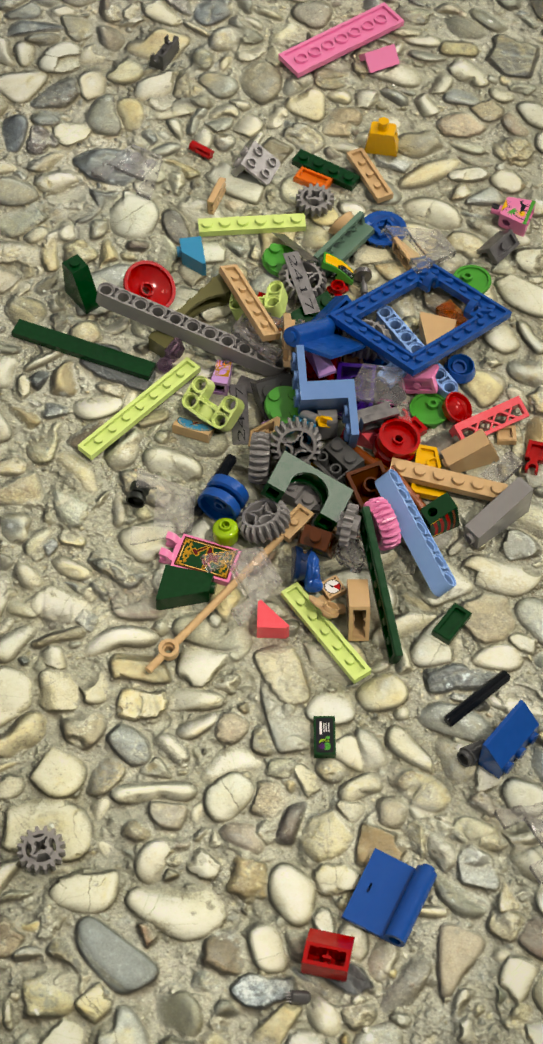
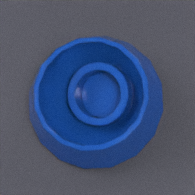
M455 354L444 364V369L459 384L468 383L475 377L474 362L467 355Z

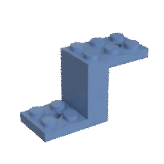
M296 345L295 352H292V360H290L291 371H293L292 389H295V396L293 397L294 408L298 409V414L303 410L317 413V410L337 409V412H342V424H345L343 439L351 448H356L359 438V424L354 379L307 381L304 345Z

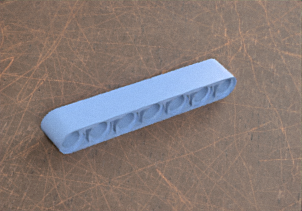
M384 305L377 309L376 322L379 321L380 325H385V329L389 330L391 340L411 353L424 347V344L390 306ZM439 362L434 363L439 365V370L435 376L439 387L437 394L446 398L449 393L458 392L457 382Z
M390 469L375 481L376 488L381 497L391 504L399 522L400 533L430 590L435 596L441 597L456 586V580L401 477L395 470Z

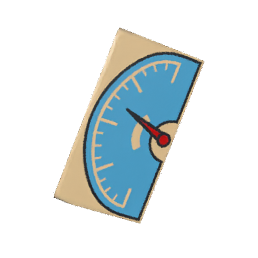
M178 417L172 425V433L205 443L210 442L215 431L213 426Z

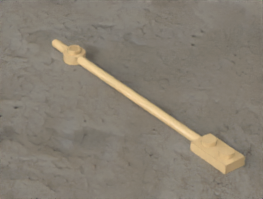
M299 503L290 512L291 522L289 523V528L285 529V533L280 534L279 538L275 537L174 639L162 640L158 645L159 654L145 667V670L151 674L164 660L171 661L176 659L179 655V645L283 540L290 544L301 532L302 527L312 521L315 513Z

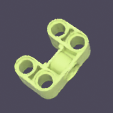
M276 280L268 285L266 295L258 297L271 319L283 317L288 301V295L283 283ZM231 293L229 307L235 320L239 322L249 321Z
M204 376L195 377L182 397V405L214 428L224 432L230 431L244 411V402L235 396L228 395L223 398L219 406L209 401L215 390L214 382ZM206 382L205 388L201 390V385ZM195 398L196 402L191 406V401ZM235 401L236 405L231 410V403ZM225 417V423L221 426L220 422Z

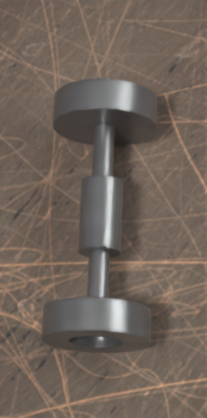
M358 267L354 270L353 275L354 280L360 283L361 296L368 293L366 282L371 280L372 272L368 267Z

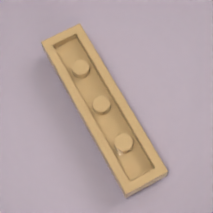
M361 147L347 152V159L357 174L361 176V180L377 204L393 199L394 193L365 150Z

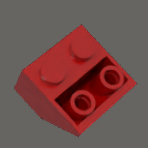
M310 928L302 957L301 973L346 982L355 937Z

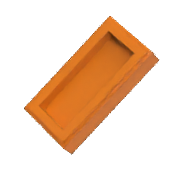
M302 166L294 176L293 182L309 187L310 183L313 186L319 183V187L325 185V189H328L333 183V179Z

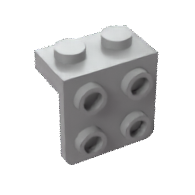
M254 141L248 147L244 146L240 151L241 157L234 161L232 165L234 168L231 174L237 177L245 170L264 186H267L281 163Z

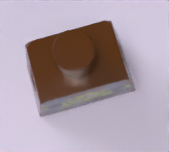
M305 524L302 527L296 546L306 551L313 548L312 551L316 554L332 559L338 539L329 531Z

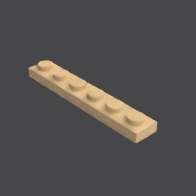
M238 265L220 266V275L262 342L279 340L280 331Z
M392 457L390 467L394 465L407 482L482 500L493 501L508 487V484L403 459Z

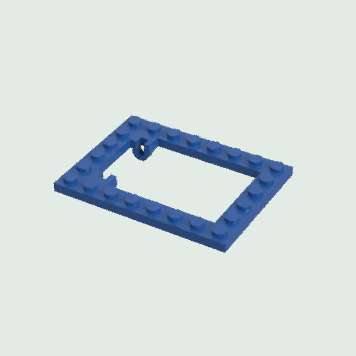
M426 260L330 313L329 317L332 318L337 327L413 377L511 317L512 312L435 263ZM416 287L426 293L430 292L431 287H440L466 304L463 316L468 321L414 353L409 352L361 320V318Z

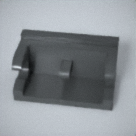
M167 34L164 38L163 46L156 55L154 53L151 54L149 66L164 71L179 52V37L174 36L171 42Z

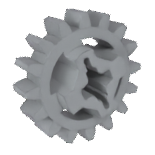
M311 183L309 187L303 186V190L299 189L298 194H296V207H299L300 212L305 211V215L311 213L312 217L315 214L321 217V213L327 214L328 210L331 211L332 206H334V193H331L330 188L325 189V185L319 187V183H316L315 186Z
M349 503L346 512L341 511L336 535L340 536L339 546L349 548L352 539H357L362 517L358 515L359 505Z
M35 826V832L33 833L28 829V836H21L22 843L17 844V849L19 850L17 856L18 859H21V866L27 865L28 872L35 869L36 875L39 874L40 870L48 874V868L55 871V864H62L61 857L66 856L64 850L66 846L65 841H62V835H56V829L54 828L49 832L47 826H44L43 830H39L38 826ZM53 843L56 845V851L52 848ZM27 849L31 852L30 857L27 856Z

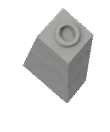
M519 476L465 525L463 535L465 541L478 549L528 513L534 489Z

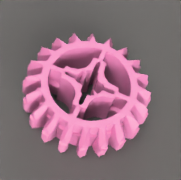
M376 497L369 499L363 507H370L379 549L382 551L394 549L401 543V529L399 528L397 516L391 504L385 498Z

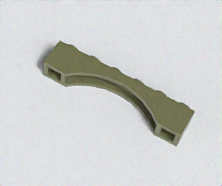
M219 273L205 287L200 288L194 297L189 298L184 306L176 311L194 318L208 309L227 305L232 292ZM158 330L153 331L148 337L149 349L165 360L178 350L179 339Z

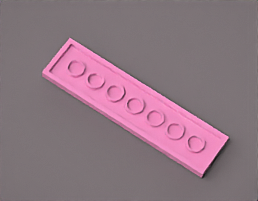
M382 3L279 53L278 59L299 78L404 26V20L387 4Z

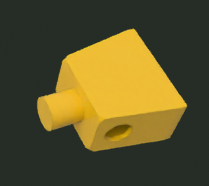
M381 117L378 122L373 121L366 139L365 152L397 157L399 146L397 125L389 123V119L386 117Z

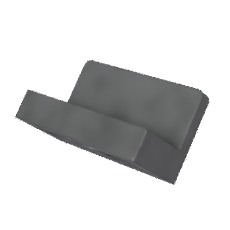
M508 229L497 232L476 251L478 254L487 253L494 265L503 260L520 243L513 230Z
M384 402L357 410L359 430L363 433L380 428L387 420L398 418L400 414L398 408H391L389 402Z

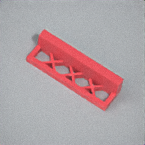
M516 396L453 425L449 433L452 438L458 436L459 440L465 438L464 432L471 430L475 433L480 430L478 429L479 425L488 423L490 424L489 429L484 431L488 436L528 418L530 415L520 396ZM519 407L523 415L515 416L510 413ZM503 415L506 417L505 423L495 422V418Z

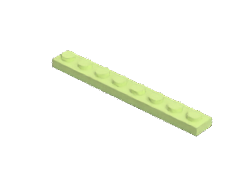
M186 357L78 444V450L90 460H93L200 373L201 367Z

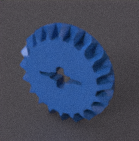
M376 211L365 217V223L375 229V233L367 240L370 245L375 244L376 247L381 245L383 248L385 246L391 248L393 237L397 236L402 241L406 237L407 226L405 221L393 212ZM385 225H386V230L381 233V230H382V229L385 227Z

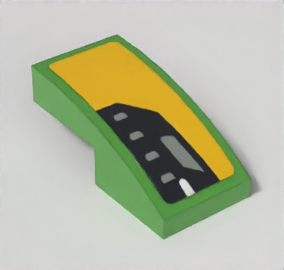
M324 251L321 268L336 273L335 280L339 279L352 285L354 271L351 267L336 256Z

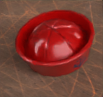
M451 392L447 395L443 402L442 410L450 422L459 423L472 417V406L463 394Z

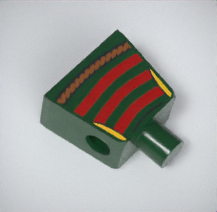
M448 492L420 510V514L432 537L460 526L458 507Z

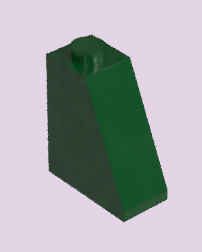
M78 254L62 262L65 292L86 314L100 307L96 303L97 290L88 265Z
M165 565L156 596V609L166 610L209 602L211 594H215L217 582H214V574Z

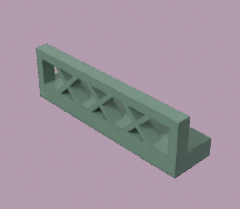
M359 211L313 255L318 260L314 261L317 262V267L321 266L324 251L345 262L375 233V229L365 223V216L362 211ZM322 269V271L326 274L325 276L328 278L334 273Z

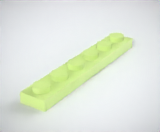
M305 213L198 219L199 236L201 237L306 231Z
M298 582L281 591V597L353 684L371 674V668L334 624L322 615L318 607L310 602L308 593Z

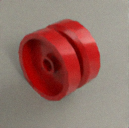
M393 418L387 420L381 425L373 443L375 458L382 460V463L389 468L392 457L412 461L421 442L420 433L411 422L405 419Z

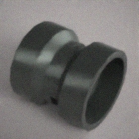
M135 480L131 483V492L128 493L126 502L132 507L142 508L145 506L150 486L144 481Z

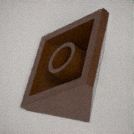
M382 461L345 473L347 487L354 490L350 500L354 504L359 505L360 510L369 499L381 497L376 488L375 481L386 471Z

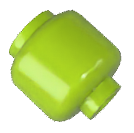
M231 518L218 519L212 528L214 542L221 546H233L239 537L238 524Z

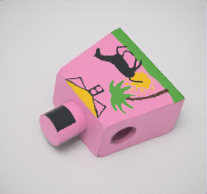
M507 197L504 205L493 203L491 214L499 216V227L506 230L512 229L515 234L524 237L534 214L536 201Z

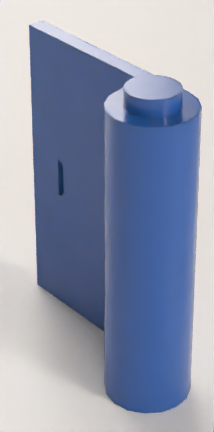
M322 317L286 328L283 334L284 341L289 346L296 348V345H304V351L328 359H334L366 348V345L361 342L334 334L335 323L330 317Z
M375 848L341 918L395 946L404 947L437 878V873L429 864L418 865L414 868Z

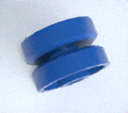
M215 474L208 481L197 502L202 511L215 521L225 517L236 521L241 510L249 500V494L238 480L228 475Z

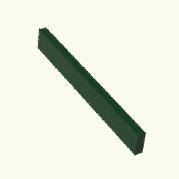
M21 319L18 320L11 332L12 337L148 381L156 368L155 362Z
M365 506L358 513V515L362 516L359 530L389 663L397 664L403 656L370 507Z

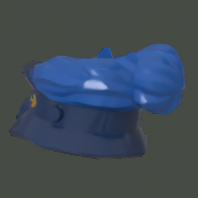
M293 546L291 548V584L304 582L307 593L320 592L323 589V583L320 577L319 558L312 551L313 548L303 551L301 547Z

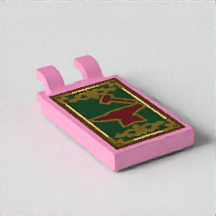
M168 531L166 546L174 548L172 553L170 550L161 547L159 552L160 563L214 574V582H217V584L227 586L230 583L240 558L241 550L229 546H221L215 542L183 534L182 538H180L177 534Z

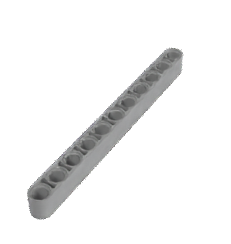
M103 282L98 286L96 303L103 308L267 377L287 370V367H283V357L280 354L111 283Z

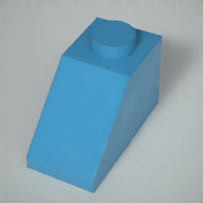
M201 236L180 238V246H176L177 257H181L184 266L202 276L206 275V261Z

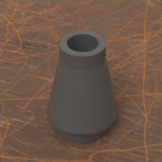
M484 739L459 749L457 759L464 767L475 765L480 758L482 744L485 742Z

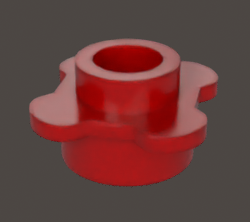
M336 279L331 282V286L327 287V291L334 296H342L343 293L349 291V287L345 286L344 281Z

